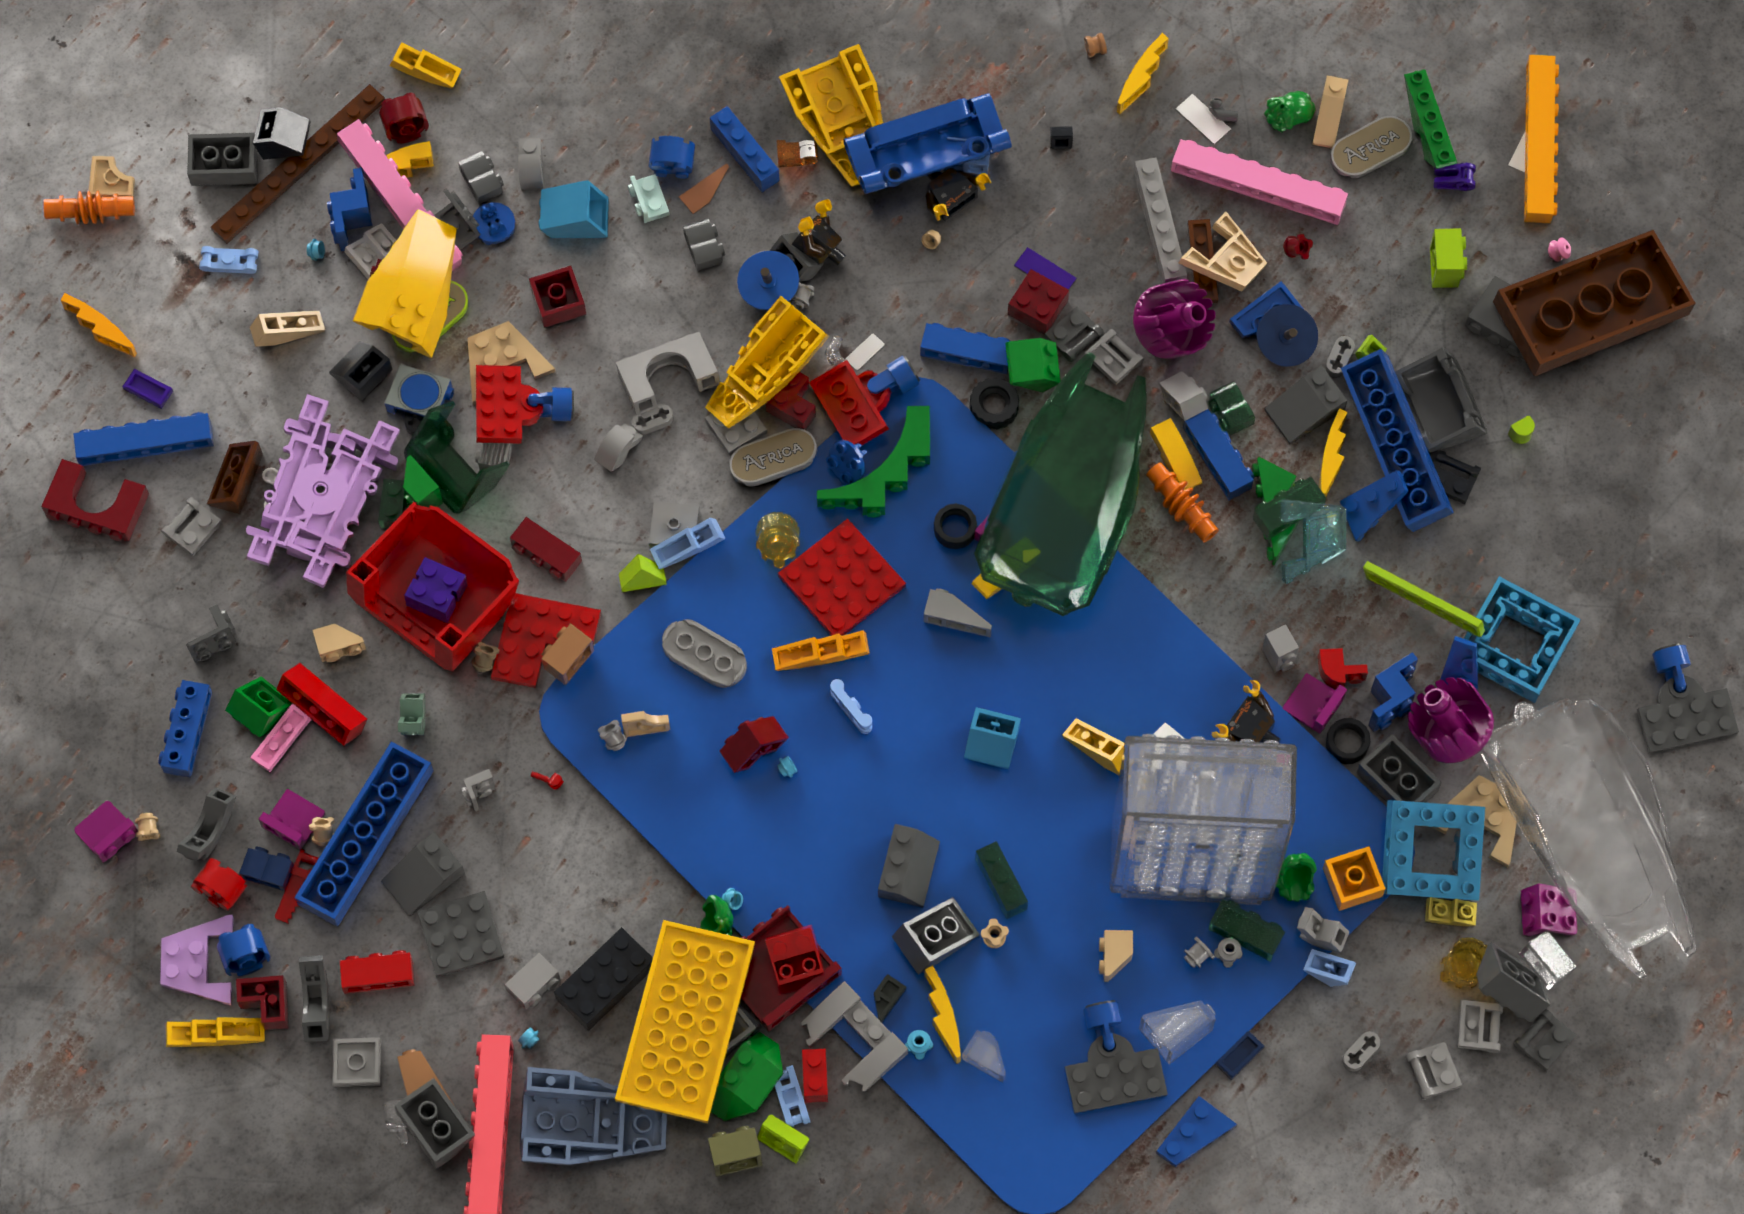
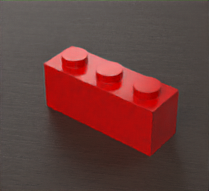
M404 950L392 952L391 955L372 953L369 957L348 956L345 960H340L341 985L344 994L415 986L413 960L410 952L406 953Z

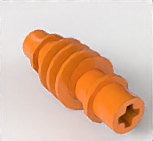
M96 190L95 198H92L90 191H87L86 198H83L81 191H78L77 199L64 198L63 195H60L59 199H44L45 219L60 218V221L64 222L65 218H75L77 225L81 218L84 224H88L89 218H91L93 224H97L99 217L101 223L104 224V217H115V220H119L120 216H135L134 196H118V193H114V197L101 198L99 190Z
M1161 462L1154 465L1147 472L1146 476L1155 485L1154 491L1161 492L1165 497L1163 507L1169 508L1168 513L1174 515L1175 521L1181 522L1184 520L1190 526L1189 532H1195L1203 543L1209 541L1218 533L1219 529L1210 520L1211 514L1204 513L1201 509L1204 501L1195 503L1199 495L1189 496L1193 492L1192 487L1184 490L1188 484L1187 481L1179 483L1175 479V472H1169Z

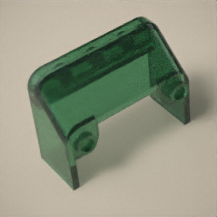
M451 401L428 410L405 447L404 457L407 461V457L411 455L439 486L443 503L453 513L458 514L468 510L497 486L510 463L505 461L484 468L476 474L450 445L454 439V429L446 419L456 405Z

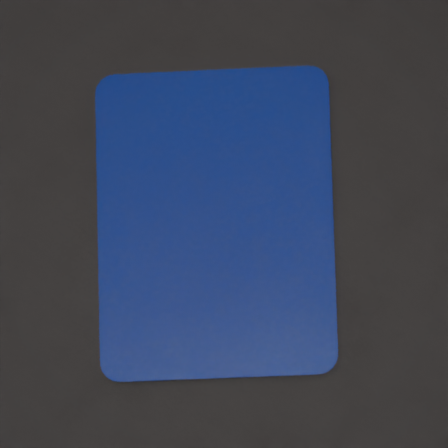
M919 377V385L903 394L899 389L891 393L887 406L879 412L889 430L865 443L859 449L860 451H867L866 456L863 457L865 471L862 478H864L881 466L896 447L906 422L907 406H930V464H926L923 467L908 465V490L901 492L885 490V515L876 518L863 515V507L856 509H846L845 507L823 509L822 507H817V490L835 489L845 486L826 464L830 447L836 441L843 440L836 430L817 447V455H815L810 466L783 477L723 531L725 540L695 555L666 581L667 585L659 587L594 645V652L566 686L558 679L551 684L543 695L539 710L541 727L550 743L705 900L709 895H716L722 898V895L729 888H734L735 891L742 894V906L737 910L731 909L733 915L732 928L741 937L746 936L747 938L753 933V928L762 921L766 923L772 918L771 914L780 907L785 908L787 905H789L791 913L803 927L812 924L818 945L833 962L836 961L842 968V975L806 1002L813 1010L845 981L857 993L865 1006L878 1018L874 992L885 976L888 974L905 985L907 989L882 1024L891 1033L893 1032L904 1045L913 1031L923 1030L930 1036L933 1048L925 1053V1057L922 1060L916 1059L912 1052H908L881 1079L1004 1203L1017 1212L1024 1214H1052L1070 1204L1213 1067L1247 1031H1250L1308 975L1303 969L1312 949L1327 954L1332 952L1314 946L1300 938L1301 932L1297 929L1305 907L1313 908L1323 919L1339 921L1349 931V936L1391 895L1384 894L1381 898L1339 911L1323 871L1325 860L1369 846L1382 878L1387 806L1261 687L1260 691L1268 701L1274 714L1275 724L1271 732L1281 738L1276 748L1272 750L1262 743L1256 752H1237L1227 747L1221 741V738H1213L1212 732L1220 733L1219 728L1215 725H1227L1247 696L1251 697L1252 694L1245 693L1243 687L1245 685L1252 690L1253 685L1250 680L1253 679L985 424L979 422L955 395L936 381ZM955 503L965 505L976 516L977 527L988 515H991L1010 530L1011 542L1004 551L1000 550L996 555L975 540V538L964 548H946L935 537V516L946 505ZM948 516L942 523L943 532L949 537H962L968 532V521L962 516ZM848 518L906 582V587L847 633L851 634L864 630L867 635L870 654L823 665L776 671L772 648L812 637L821 639L831 636L778 577V572ZM1026 537L1040 552L1037 561L1021 572L1012 583L986 599L971 584L972 581L1003 553ZM930 589H944L961 600L992 625L991 636L987 637L924 622V611ZM689 619L698 622L741 648L746 658L747 669L744 677L737 684L722 688L708 683L674 663L666 656L663 650L662 637L666 628L676 621ZM839 679L843 681L844 691L850 698L854 697L861 706L860 711L863 714H869L872 717V731L870 733H861L832 698L830 684L833 680ZM976 707L1021 718L1009 770L964 759ZM644 711L649 715H668L669 731L627 737L624 747L617 751L608 750L605 747V740L599 736L598 729L613 720H618L621 733L624 734L621 714ZM774 716L789 738L776 752L761 755L749 769L734 773L720 753V749L725 745V740L738 731V726L744 721L749 720L751 722L759 717L767 718ZM1077 718L1126 743L1133 755L1149 737L1166 723L1184 737L1200 753L1201 757L1168 787L1153 776L1151 770L1137 759L1132 762L1122 776H1119L1063 738L1062 734ZM789 756L796 766L798 772L793 774L792 778L788 775L784 777L777 766L781 763L779 758L784 759ZM1202 772H1207L1211 778L1200 779L1199 776H1202ZM1192 781H1198L1202 784L1201 821L1222 822L1223 820L1272 823L1270 891L1221 889V891L1225 892V897L1214 899L1206 896L1207 891L1211 890V888L1174 886V888L1178 889V895L1164 896L1160 894V889L1164 888L1163 885H1155L1154 889L1128 888V884L1115 883L1117 816L1167 817L1170 820H1187L1188 786ZM895 824L918 829L940 841L923 908L878 897V887ZM1148 828L1143 830L1145 833L1151 832ZM1413 844L1412 866H1413V861H1414V856H1415L1414 844ZM1149 851L1142 852L1144 855H1150ZM1239 851L1236 853V857L1243 859L1245 854ZM1307 853L1314 860L1317 868L1313 877L1314 892L1308 900H1300L1299 902L1294 900L1287 901V899L1279 895V889L1275 885L1279 877V866L1288 855ZM1143 873V874H1142L1143 876H1146V877L1149 876V874H1147V873ZM954 897L980 934L967 945L934 966L945 987L955 1016L961 1052V1062L958 1064L955 1063L932 1025L933 1018L938 1015L928 1000L929 994L933 992V989L925 978V971L918 975L892 938L893 934L903 923ZM990 919H997L1000 925L1006 926L1009 929L1005 943L999 948L988 947L981 937V930L989 925ZM1105 930H1132V960L1109 982H1104V974H1099V960H1104V952H1099V938H1104ZM992 934L991 937L996 938L998 935ZM1197 936L1214 955L1215 949L1218 948L1219 943L1223 939L1233 938L1241 945L1242 957L1236 959L1230 968L1224 967L1223 962L1216 957L1213 960L1208 957L1201 964V968L1198 966L1193 968L1184 959L1187 955L1184 950H1189L1197 943L1194 940ZM1229 948L1226 949L1227 952H1233V951H1232L1231 949H1229ZM1115 1000L1119 1005L1122 1023L1113 1026L1114 1033L1125 1037L1131 1043L1134 1052L1158 1048L1168 1095L1074 1114L1064 1067L1088 1062L1087 1053L1091 1044L1097 1039L1095 1030H1087L1083 1009L1090 1004ZM844 1018L832 1028L862 1059L872 1051V1048ZM918 1040L915 1043L921 1045L923 1042Z

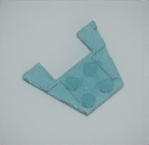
M1281 500L1282 520L1289 522L1303 518V557L1282 562V581L1284 583H1291L1294 581L1293 578L1299 574L1304 575L1310 572L1311 567L1318 563L1323 564L1346 551V508L1340 505Z

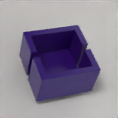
M425 557L416 572V579L413 578L404 595L406 606L448 623L456 608V601L459 602L467 587L466 575Z

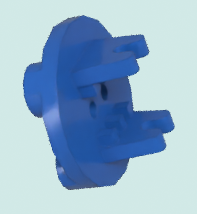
M491 202L484 204L473 214V217L480 225L477 227V230L481 235L477 238L486 245L501 243L515 233L516 222L514 214L509 207L502 203Z
M839 440L830 447L826 464L844 485H849L863 477L865 471L863 457L866 456L867 451L859 450L862 446L860 443L853 444L847 440Z

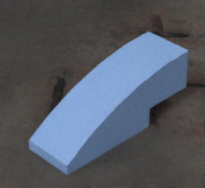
M708 518L698 525L686 528L652 547L650 551L658 568L663 569L725 540V537L717 520Z

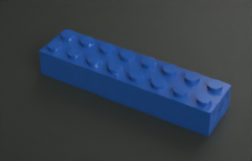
M1379 349L1342 367V373L1384 475L1386 476L1398 470L1405 481L1408 493L1397 503L1406 527L1415 532L1453 514V509L1389 356L1382 349Z
M392 741L390 742L294 897L298 906L337 927L339 926L434 772L431 762Z

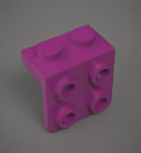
M110 801L102 803L74 829L78 837L103 863L113 857L124 844L130 842L135 837L136 832H138L135 824L129 818L126 819Z
M1538 883L1521 890L1523 935L1533 936L1544 931L1571 936L1577 934L1575 892L1572 889Z

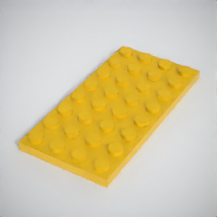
M663 920L616 1092V1102L708 1123L755 941Z

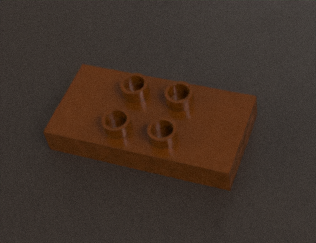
M1654 230L1499 289L1493 300L1497 311L1534 376L1686 317L1696 304Z

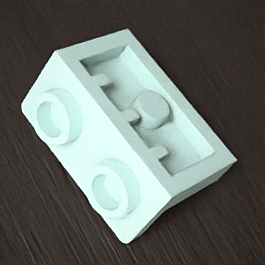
M656 174L638 180L635 179V176H630L631 184L628 185V190L631 198H636L637 203L634 205L638 217L642 216L644 223L669 216V209Z

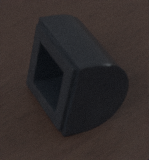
M1072 126L1050 127V148H1072Z

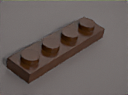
M1210 219L1188 220L1190 248L1193 247L1210 260L1214 256ZM1192 270L1193 282L1199 285L1197 289H1204L1207 292V295L1203 298H1209L1213 303H1218L1217 281Z

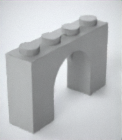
M700 332L688 334L678 340L666 342L659 347L645 350L640 354L626 357L616 362L618 375L636 415L658 408L649 380L651 375L663 366L679 365L686 368L691 373L699 392L719 385L718 371Z

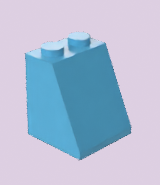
M589 180L542 189L539 200L541 209L538 222L539 228L550 238H607L609 197Z

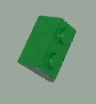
M1034 338L1005 343L1011 385L1043 393L1061 383L1056 342Z
M411 455L408 456L403 485L404 499L408 503L406 507L408 508L413 502H416V505L429 508L430 506H441L443 501L439 486Z
M260 676L235 689L225 711L236 721L247 727L251 733L261 737L271 732L292 705V702L277 691L276 687Z

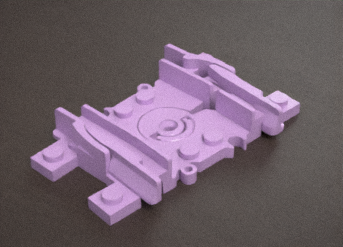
M307 394L299 420L289 418L284 425V432L292 435L289 444L283 447V452L289 453L290 457L286 460L279 458L280 469L273 485L275 492L267 490L264 493V500L269 504L265 506L261 527L270 530L267 532L247 525L246 534L254 537L247 554V559L269 566L276 546L287 548L288 555L310 561L303 579L324 588L335 564L345 568L350 566L351 556L344 551L347 540L352 538L354 533L349 531L347 527L350 524L359 526L358 517L367 500L366 493L371 496L377 493V485L374 481H379V476L383 469L374 464L378 463L394 471L398 467V458L389 453L400 433V429L379 420L370 439L343 429L341 435L330 433L331 424L322 422L329 401ZM327 447L333 449L331 453L333 464L330 470H326L328 456L325 452ZM356 449L363 453L361 458L354 456ZM322 486L325 488V491L318 493L316 488Z

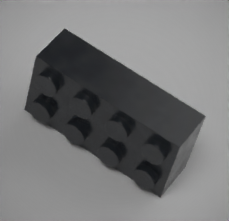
M621 927L554 991L555 998L589 1031L649 974L653 957Z

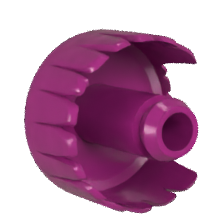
M1180 279L1155 285L1144 291L1137 300L1133 313L1134 330L1141 345L1152 355L1162 359L1182 357L1203 349L1207 345L1206 342L1211 340L1213 335L1210 332L1214 331L1215 323L1209 322L1216 318V313L1214 310H1207L1212 307L1213 302L1209 298H1203L1207 295V292L1204 289H1197L1199 288L1197 283L1189 282L1187 279Z
M1451 677L1446 678L1448 685L1443 680H1437L1435 682L1437 688L1432 684L1426 686L1424 690L1426 695L1420 693L1417 696V701L1420 705L1414 702L1410 706L1411 712L1408 713V727L1412 735L1429 757L1441 763H1458L1473 757L1487 744L1494 728L1493 713L1474 685L1465 679L1457 678L1456 681Z

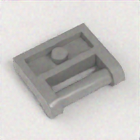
M1110 329L1084 355L1115 385L1144 361V357L1136 354L1129 348L1113 329ZM1111 342L1130 361L1127 363L1107 344Z
M190 497L186 501L187 505L168 526L165 525L161 532L179 547L194 556L222 524V521L200 505L198 501ZM193 511H196L198 514L180 535L176 534L175 531Z
M1461 1000L1458 1048L1499 1053L1501 1049V1044H1499L1500 1014L1503 1013V1007L1496 1003ZM1485 1012L1491 1013L1489 1042L1483 1041Z
M1445 1042L1412 1051L1405 1055L1407 1062L1412 1065L1421 1088L1422 1100L1462 1087L1461 1080ZM1425 1058L1436 1087L1430 1088L1419 1059Z

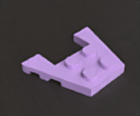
M227 915L161 938V986L232 1006L231 983H208L209 938H218L219 935L225 932L232 933L233 915Z

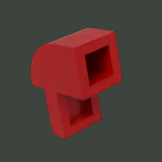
M1343 648L1319 650V673L1324 683L1329 687L1337 689L1339 685L1345 687L1347 681L1350 684H1359L1366 681L1368 675L1367 664L1344 665Z

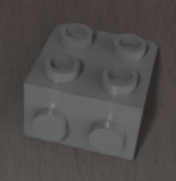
M445 188L443 192L451 203L434 216L457 228L455 245L461 250L481 235L477 230V227L480 225L454 191L450 193Z
M217 604L210 607L209 610L218 628L186 644L195 662L205 661L213 653L219 650H227L236 642L231 632L235 628L226 610L220 611Z

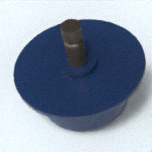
M1283 304L1270 309L1263 315L1257 327L1256 336L1260 351L1269 361L1283 367L1299 365L1308 360L1317 347V325L1306 310L1296 305Z

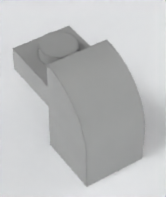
M519 138L518 164L521 190L543 189L541 138Z
M626 423L621 427L616 424L603 439L594 460L611 472L624 463L628 451L641 442L643 435Z
M1305 907L1298 921L1297 929L1301 932L1300 938L1325 950L1342 952L1349 931L1339 921L1323 919L1313 908Z

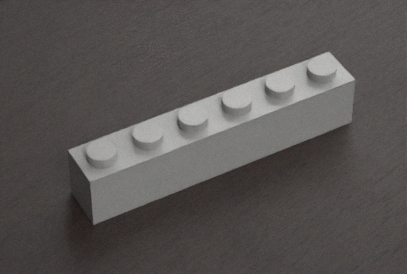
M1157 157L1135 161L1134 176L1162 284L1187 279L1185 266L1178 264L1182 258V253Z

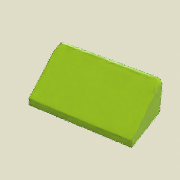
M769 1115L763 1122L757 1136L759 1141L794 1163L798 1162L809 1142L807 1136L773 1115Z

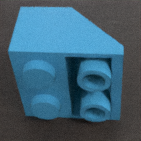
M976 707L964 759L1009 770L1021 718Z

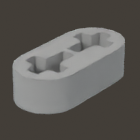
M1339 337L1330 352L1325 369L1331 377L1342 376L1341 368L1348 365L1353 355L1355 344L1350 337ZM1347 344L1348 349H1345L1344 354H1341V346ZM1338 359L1340 360L1339 367L1334 370L1332 367Z
M661 404L657 405L658 408L634 415L632 426L642 435L667 427L673 421V412L670 406ZM663 412L664 414H667V418L663 419L662 417H660L659 413ZM639 420L646 422V427L642 428L639 425Z
M1370 1031L1362 1034L1344 1054V1067L1352 1072L1360 1070L1378 1051L1381 1042L1379 1036ZM1364 1039H1366V1040H1368V1041H1369L1370 1039H1373V1040H1374V1043H1373L1374 1048H1373L1372 1046H1369V1047L1364 1051V1050L1362 1049V1048L1364 1047L1365 1043H1366V1041H1365ZM1359 1052L1361 1054L1357 1061L1359 1064L1353 1063L1351 1065L1349 1063V1055L1354 1057Z

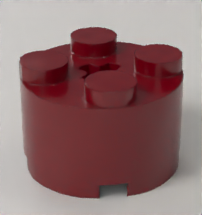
M406 93L404 96L393 99L388 98L381 103L382 108L379 115L388 140L392 141L394 139L397 140V143L401 144L409 143L420 138V133L424 129L425 131L428 130L429 123L422 103L414 93Z

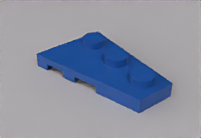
M1281 281L1230 318L1229 322L1238 334L1245 338L1257 334V327L1261 318L1270 309L1283 304L1303 307Z
M1396 470L1340 500L1355 541L1360 542L1365 537L1364 534L1379 522L1378 520L1387 510L1390 511L1408 493L1400 471Z

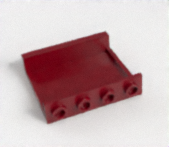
M789 905L775 910L771 914L772 918L766 923L762 921L753 928V933L747 938L746 936L741 937L755 941L741 1000L768 1032L842 975V968L836 961L833 962L818 945L824 973L778 986L765 940L767 937L803 927L791 913Z

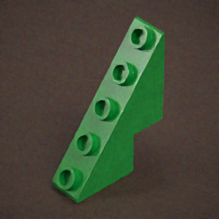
M1423 69L1404 74L1413 129L1420 134L1424 160L1436 169L1457 164V159L1426 70Z
M1258 457L1257 462L1252 464V472L1254 477L1258 479L1256 495L1257 498H1261L1262 505H1259L1260 518L1265 519L1266 526H1263L1264 540L1268 539L1269 547L1266 548L1268 561L1272 560V565H1275L1301 520L1304 508L1287 500L1295 485L1297 476Z

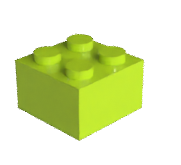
M1461 228L1434 229L1429 247L1432 288H1458L1461 279H1464V270H1467V257H1463V250L1466 249V237H1462Z

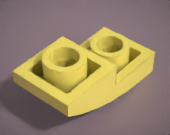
M1429 897L1426 899L1425 922L1455 926H1475L1477 903L1459 899L1449 901Z

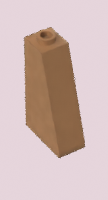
M407 1050L402 1053V1056L397 1057L407 1096L433 1078L448 1096L420 1050Z

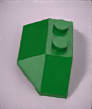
M761 1032L742 1043L721 1072L711 1110L712 1114L726 1122L732 1118L754 1113L759 1109L784 1074L778 1043Z

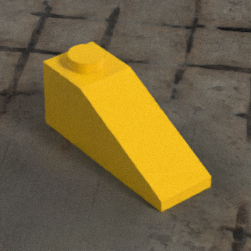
M1077 718L1062 734L1063 738L1119 776H1122L1135 760L1126 743Z

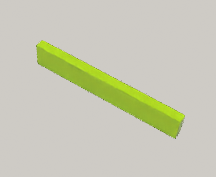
M1369 561L1363 566L1366 579L1477 637H1481L1484 634L1485 629L1482 620Z

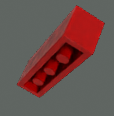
M299 663L282 674L276 690L343 746L361 735L367 718L305 666Z

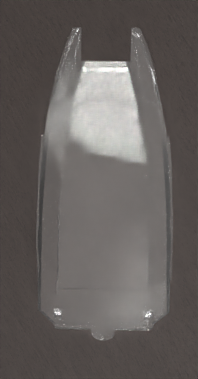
M1562 698L1536 711L1533 705L1528 702L1518 703L1513 710L1514 721L1494 729L1489 741L1480 752L1512 816L1562 896L1594 936L1640 979L1647 977V974L1631 950L1655 940L1668 932H1671L1688 957L1696 952V944L1691 916L1671 857L1670 844L1660 801L1646 759L1612 713L1590 699L1568 700L1567 698Z

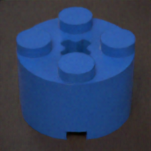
M659 136L658 141L653 138L649 168L658 177L676 174L677 178L687 179L693 169L695 144L690 140L689 144L684 143V138L676 136Z
M253 924L244 925L240 930L232 933L225 932L218 937L217 950L224 970L229 976H232L231 973H237L238 976L252 974L263 968L262 963L265 960L267 962L270 961L271 957L262 932L255 928Z

